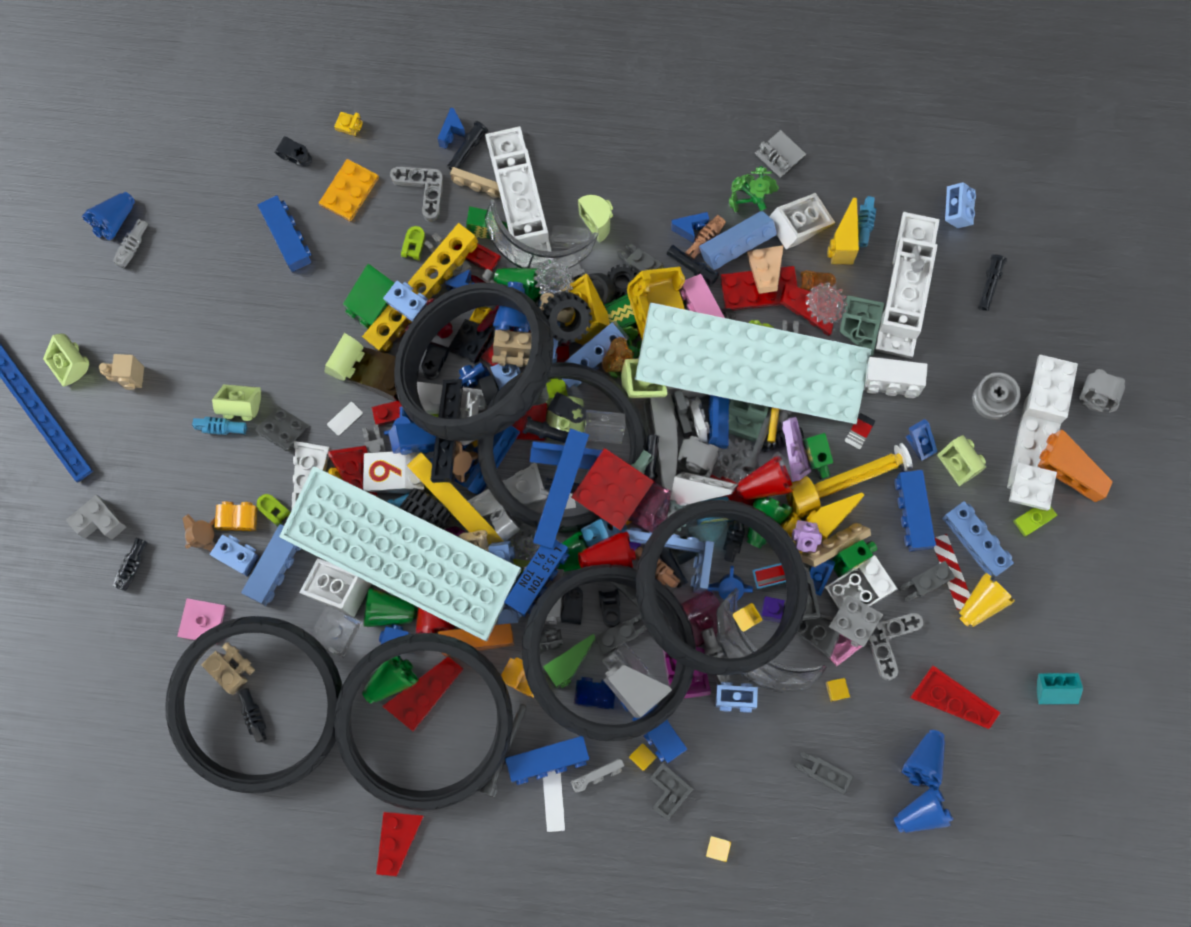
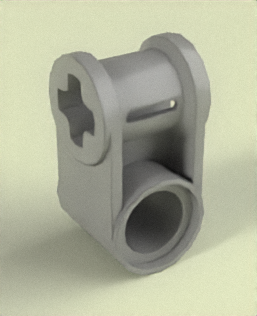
M503 508L496 509L490 517L496 533L504 541H508L521 529L516 520L508 516Z

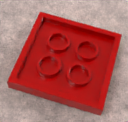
M604 448L571 498L621 531L654 481Z

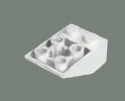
M875 555L825 587L839 609L848 595L870 607L898 590Z

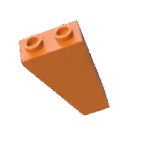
M1060 430L1052 433L1047 438L1046 449L1039 456L1041 460L1038 467L1057 472V479L1094 502L1106 498L1113 481L1065 431Z
M510 623L495 625L487 641L463 629L438 632V634L454 637L466 642L478 651L514 645ZM442 653L445 657L451 656L449 654Z

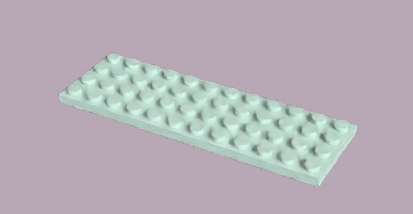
M650 303L635 380L856 424L865 384L867 362L872 349Z
M313 466L279 536L485 641L488 640L505 605L504 601L510 594L522 569Z

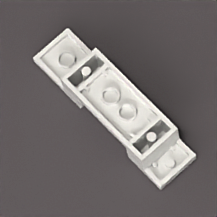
M521 127L485 134L510 240L531 253L553 256ZM512 244L516 264L524 268L528 267L532 255ZM534 256L530 266L551 262L553 258Z
M907 212L902 213L892 262L894 268L886 308L881 317L875 347L877 352L909 359L913 358L916 339L922 329L938 246L935 244L940 219ZM915 246H918L919 255L925 263L923 270L917 273L913 272L911 263L916 261L913 250Z
M1044 355L1038 356L1031 393L1024 400L1007 488L1011 489L1010 502L1046 511L1050 509L1057 472L1038 467L1041 460L1039 456L1046 449L1047 438L1052 433L1060 431L1061 423L1068 417L1077 363Z

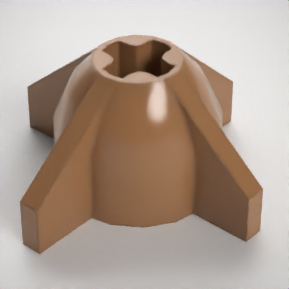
M456 441L453 473L457 480L464 482V473L470 468L472 460L478 458V453L463 450L462 442Z
M189 514L184 516L182 519L185 528V547L187 549L190 547L204 548L212 551L216 545L212 541L214 531L211 527L215 523V518L207 523L203 520L195 522Z

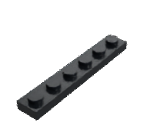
M462 379L443 380L439 418L459 419L463 392ZM436 437L430 478L432 483L452 482L456 440L451 441Z

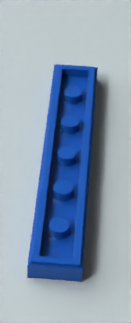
M570 428L533 543L552 549L589 434Z

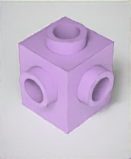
M798 520L796 528L792 532V540L800 551L816 552L817 545H820L822 541V533L819 532L817 523Z

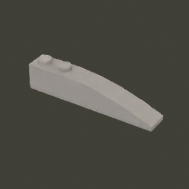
M667 394L666 397L646 398L643 402L648 434L660 436L655 471L658 474L655 480L660 507H664L671 499L677 468L678 423L674 416L675 405L671 394Z

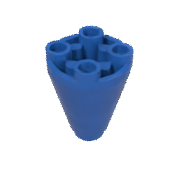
M127 192L120 193L87 209L82 218L92 226V232L98 238L103 236L107 240H112L132 210L135 200Z
M508 282V287H513L525 294L523 283ZM499 306L493 323L495 330H513L514 332L528 333L530 325L526 315L516 309Z
M929 730V733L924 736L903 765L902 773L910 778L909 782L915 786L923 784L930 788L934 787L935 790L939 789L943 780L945 735L937 730Z
M929 788L897 813L898 816L893 819L900 833L951 826L950 822L954 819L950 810L944 809L942 802L945 800L940 789Z

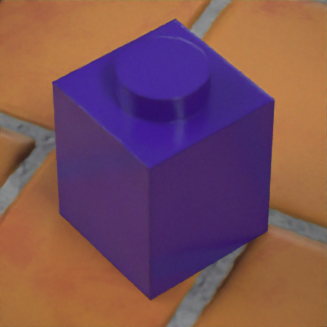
M765 596L760 614L762 620L779 623L782 618L785 600Z

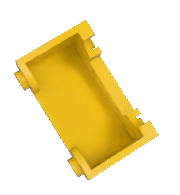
M681 267L643 270L628 284L627 294L642 340L650 303L685 310L679 292L685 282V276L682 273Z

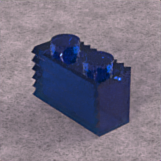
M581 677V680H577L574 705L614 710L615 693L605 683L604 679H601V683L593 682V678Z

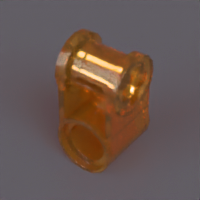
M810 270L800 273L802 282L799 288L823 295H829L834 291L836 278L832 273ZM825 281L830 282L831 285H830V286H824V285H823V282H825Z
M624 337L616 338L611 342L602 360V367L605 372H622L625 359L633 358L634 354L628 348L627 340Z

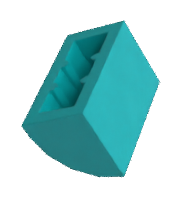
M1079 673L1038 674V704H1079L1083 691Z

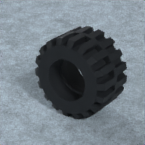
M561 291V294L554 293L553 298L549 296L547 298L548 303H543L542 305L544 307L542 312L548 321L553 338L557 341L561 340L563 343H567V341L575 342V338L578 340L582 339L581 335L588 333L586 328L591 327L589 320H592V315L590 314V307L587 306L588 304L572 292ZM566 307H573L575 310L573 322L565 327L558 326L557 316L559 312Z
M413 488L400 505L401 509L441 529H444L453 517L445 506L426 492L417 488Z

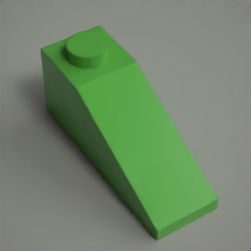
M594 634L543 666L556 688L561 687L563 689L572 683L571 679L574 678L596 640Z

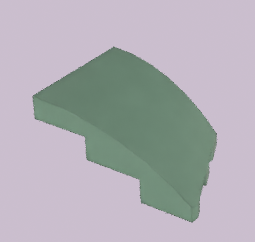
M847 296L839 332L857 346L872 349L870 356H873L884 303Z
M730 399L729 434L750 441H756L769 407Z

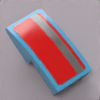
M781 563L752 570L757 589L786 582Z

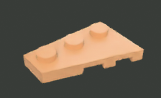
M783 245L747 251V258L759 294L778 290Z

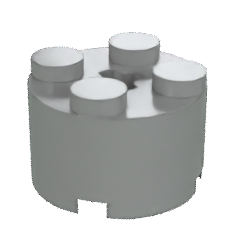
M1098 369L1095 373H1091L1086 377L1080 394V400L1083 399V404L1091 410L1103 412L1105 409L1110 410L1109 413L1115 412L1119 407L1125 389V380Z
M695 436L683 440L677 454V463L680 464L679 469L684 472L696 475L703 474L705 477H710L719 456L718 448L711 444L702 443Z

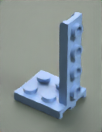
M630 528V530L625 531L629 534L630 542L646 544L653 531H649V533L641 532L642 529ZM673 534L664 547L698 553V557L695 556L693 568H696L695 576H692L691 587H694L693 593L701 594L708 589L714 542H699V539L694 537L681 539L679 535Z

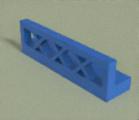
M709 395L708 425L710 433H708V444L714 445L717 448L727 449L729 445V399Z
M512 425L494 435L493 453L496 468H498L520 433ZM478 446L475 447L473 452L478 453ZM474 459L468 471L464 473V477L470 473L466 483L460 482L457 478L454 481L479 495L485 489L486 483L479 462L474 465L476 460Z
M533 441L529 462L558 466L564 445ZM585 448L579 468L589 470L602 450Z

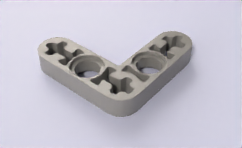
M393 168L390 172V177L395 185L425 187L422 208L423 216L430 222L437 220L440 215L443 190L442 173L437 169ZM398 173H401L402 176H400L399 179H396ZM414 174L422 175L419 181L412 180ZM434 176H437L438 179H436V181L433 182L432 178H434ZM430 192H437L438 196L435 199H430L428 194ZM430 204L433 205L434 210L432 215L428 214L430 212Z
M911 613L879 622L876 626V630L881 632L878 635L879 641L884 640L885 643H879L875 646L874 643L877 642L876 636H870L868 641L882 679L889 681L898 675V667L888 639L913 633L921 629L923 619L919 614ZM912 617L914 620H918L916 628L913 625L904 627L901 621L904 620V623H908ZM891 623L899 624L900 631L898 633L891 632ZM879 647L887 649L888 654L885 658L878 656L877 649ZM889 658L891 662L887 663L888 668L893 669L894 671L891 673L890 677L888 674H884V670L886 669L885 663L882 665L880 664V662L886 661Z

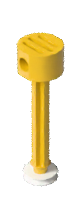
M900 443L899 447L897 445L894 446L895 454L890 453V455L813 484L807 476L792 482L790 488L794 491L785 494L789 506L793 508L792 512L796 513L799 518L809 515L813 510L817 512L821 508L820 498L897 469L899 466L905 472L907 468L911 470L913 464L907 448L903 443Z

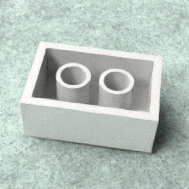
M869 357L863 390L870 394L882 392L888 396L899 394L905 395L906 398L919 397L926 386L927 364Z

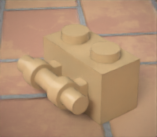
M495 330L492 363H498L500 366H506V364L517 365V367L526 366L531 352V333Z
M114 354L113 364L101 363L99 365L100 372L108 380L117 381L124 389L135 390V388H142L144 366L133 355Z
M227 642L222 647L227 652L225 656L215 651L201 666L227 693L234 695L248 681L242 673L246 671L248 675H251L255 669L247 658L244 659L238 653L239 650L235 646ZM232 659L239 664L237 668L230 663Z

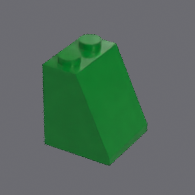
M367 264L343 303L346 309L345 313L352 319L356 317L360 320L359 323L368 330L388 306L383 298L394 285V282L373 266Z

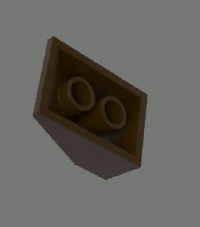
M363 347L362 352L365 354L360 363L355 362L353 366L355 371L351 378L347 377V380L391 401H398L394 376L396 357Z

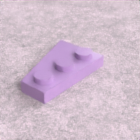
M792 417L783 421V432L786 439L792 482L802 479L812 471L797 418Z

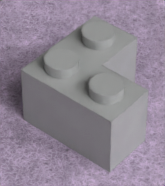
M98 495L92 497L66 519L72 529L83 538H87L99 528L106 537L112 540L127 528L109 505Z

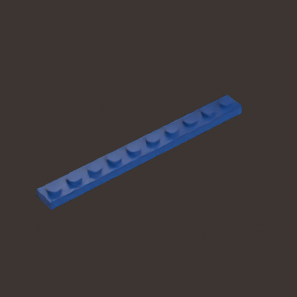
M0 343V378L77 483L94 471Z

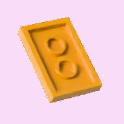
M346 159L319 201V205L351 222L379 179V176Z

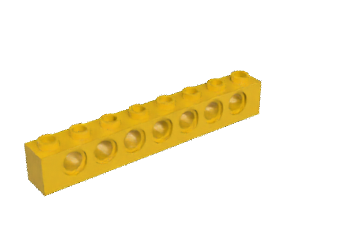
M458 223L407 284L413 288L412 292L418 294L419 288L426 287V290L421 294L428 300L433 295L438 294L442 288L441 285L453 276V271L457 266L460 267L468 253L476 249L478 243L476 236ZM456 245H462L460 250H454ZM446 258H449L450 262L446 265H443L442 261ZM432 273H438L435 279H430ZM388 305L362 337L376 350L385 353V351L388 352L393 347V342L396 338H400L404 334L405 328L412 321L402 315L401 320L395 322L394 318L402 314ZM385 329H390L387 336H382V332Z

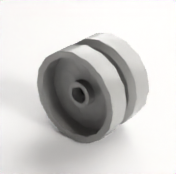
M1001 372L991 373L985 376L975 388L972 396L973 406L976 412L983 418L990 420L1002 419L1018 404L1020 388L1011 376Z

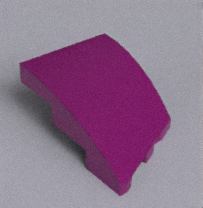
M696 647L697 651L705 654V649ZM663 650L667 680L670 687L676 670L677 660L670 657ZM694 670L692 682L684 699L711 695L707 673Z

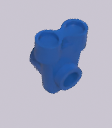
M481 362L474 366V368L472 365L462 367L459 370L460 377L458 379H462L465 388H473L478 384L479 379L491 374L488 368Z

